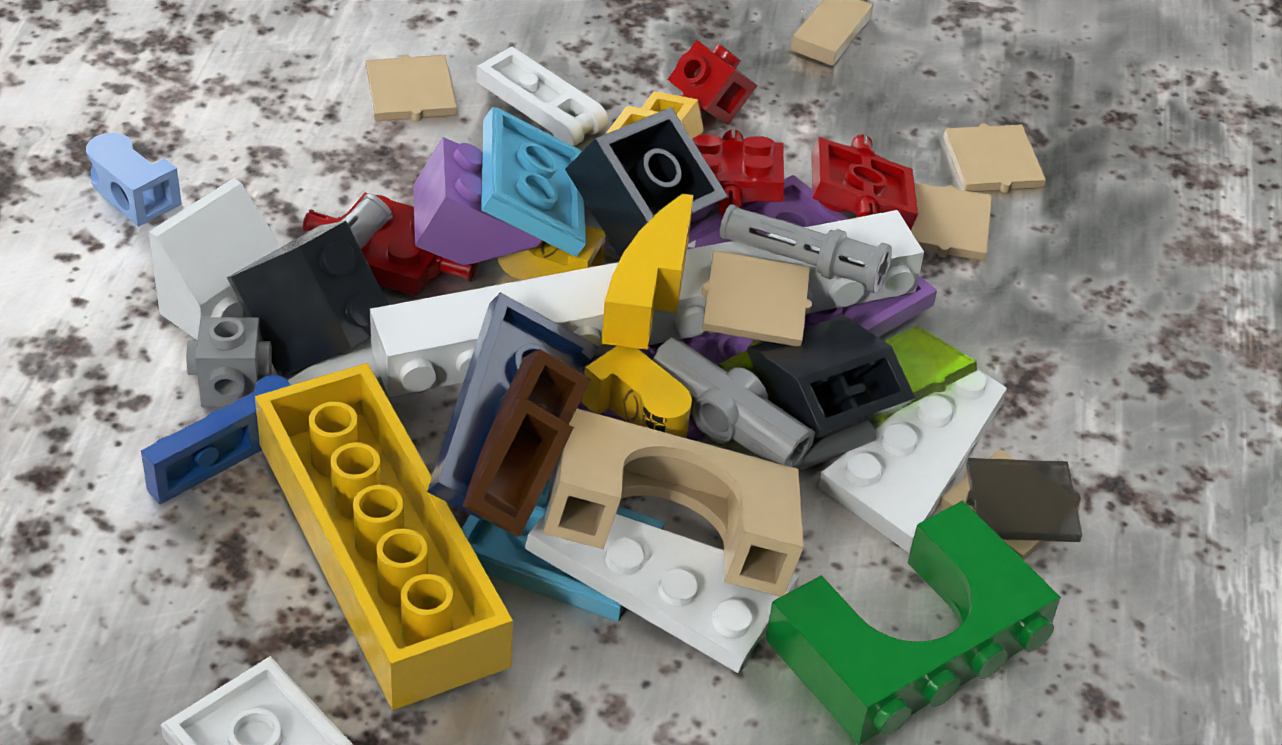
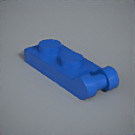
M278 375L262 377L255 385V392L222 409L211 412L205 418L170 436H165L154 444L142 449L141 456L146 488L160 505L262 451L259 444L255 396L290 386L288 380Z

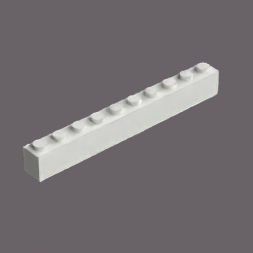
M898 210L804 227L827 234L830 230L840 229L847 233V238L876 247L882 242L891 245L892 255L889 269L882 287L875 294L867 291L865 284L835 276L831 280L824 278L817 272L816 266L776 255L737 241L687 249L678 311L676 313L654 310L649 345L666 342L671 337L674 340L713 333L702 330L706 297L701 294L703 284L709 281L713 250L810 267L807 299L812 302L809 313L916 292L924 251ZM767 234L768 236L796 244L794 240L775 234ZM812 246L814 250L820 251V248ZM848 257L850 261L865 265L862 261ZM619 262L370 309L372 352L388 397L462 383L489 303L500 292L599 346L594 356L607 353L616 345L602 344L604 301L611 277Z

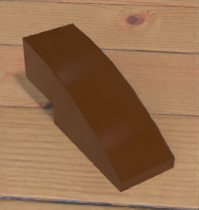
M538 349L523 358L480 453L463 507L513 536H521L574 429L569 423L591 381L590 378L542 349Z

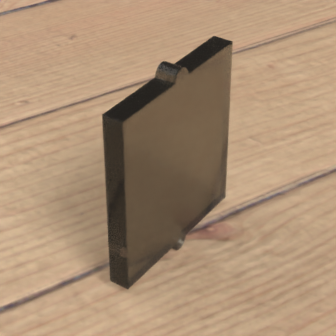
M968 458L966 469L970 490L967 494L966 503L972 506L973 511L1003 540L1081 541L1082 530L1077 510L1081 497L1079 494L1074 493L1068 461Z

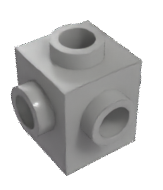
M200 317L198 340L188 341L186 363L188 375H197L201 407H226L255 392V385L262 378V375H271V341H261L259 318Z

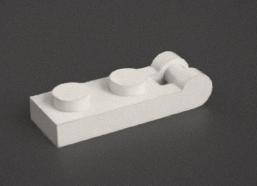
M514 47L506 49L477 66V83L552 132L554 137L573 147L584 140L586 133L596 134L608 126V115L603 106Z

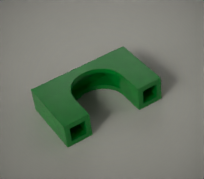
M963 500L917 524L908 559V564L954 612L959 627L952 633L929 641H907L883 634L867 624L822 575L772 601L765 640L858 745L879 733L884 736L894 733L905 724L913 713L929 704L932 707L942 705L963 684L977 676L980 679L990 677L1002 667L1006 659L1024 649L1027 652L1038 649L1050 638L1054 631L1052 622L1061 597Z

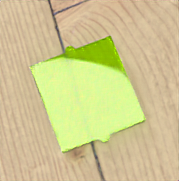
M918 325L885 341L892 346L916 397L902 408L934 392H944L946 386L977 371L976 360Z

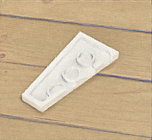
M964 359L960 360L919 393L914 400L875 429V441L846 452L821 472L818 488L910 553L917 524L932 517L945 490L950 482L955 481L963 468L967 455L972 448L976 447L1003 404L1007 388Z
M545 514L528 534L525 549L608 598L619 602L620 605L739 673L766 632L772 601L779 598L776 595L724 582V550L618 514L615 515L604 550L543 534ZM793 574L785 594L794 589L799 577L798 575Z

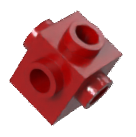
M698 40L680 57L676 68L667 79L682 91L680 96L698 99L701 115L704 111H707L727 125L730 124L758 86L736 69L741 60L719 43L712 51Z

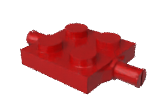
M732 129L726 131L723 138L709 134L698 135L692 138L728 196L719 204V212L722 216H724L729 205H735L742 209L741 203L755 201L783 202L784 143L774 142L772 139L763 136H752L744 139L742 133L738 130H735V137L732 138Z
M864 134L855 136L851 146L818 137L811 153L812 199L818 200L822 206L834 212L843 213L850 211L856 213L857 218L898 210L909 229H912L918 216L913 169L891 162L875 154L872 150L873 143L871 138L867 136L864 142Z
M364 192L349 212L342 217L335 218L310 209L309 213L307 212L304 217L303 230L309 232L320 225L341 222L368 193ZM376 195L389 207L393 218L367 242L361 251L379 285L417 296L427 281L442 273L459 277L469 282L472 281L477 271L478 262L463 266L415 246L414 207L393 201L385 196Z

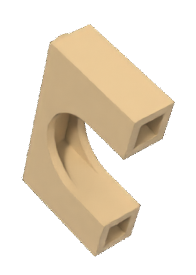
M576 409L569 423L574 429L550 475L543 534L604 550L621 499L631 496H653L671 500L699 513L719 532L724 545V582L779 597L785 595L804 548L799 469Z

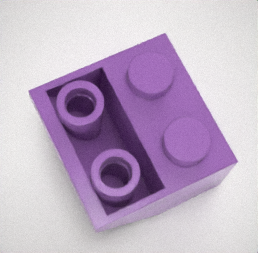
M442 137L413 184L415 246L465 266L538 247L542 240L481 211L483 152L471 144H458Z

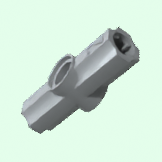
M672 337L658 348L653 361L684 385L690 392L692 398V417L700 431L708 438L721 443H725L733 438L761 459L796 468L802 462L805 454L813 444L815 431L770 402L765 387L753 373L744 368L736 367L726 372L682 341H676Z

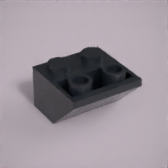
M845 315L804 328L801 346L764 341L752 345L746 350L759 380L765 387L768 400L815 431L813 442L867 420L871 424L883 421L916 398L892 346Z

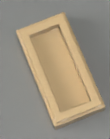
M822 0L793 35L791 50L826 64L834 65L870 20L873 4L862 0Z

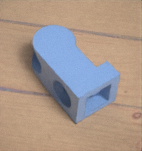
M105 133L94 137L88 142L86 153L92 163L91 182L93 187L136 226L139 227L182 205L177 167L164 158L151 164L133 149V144L129 137L119 133Z

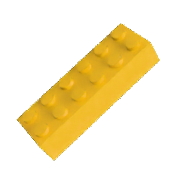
M368 362L255 396L260 447L392 711L511 668L513 620L446 501L427 492L432 476Z

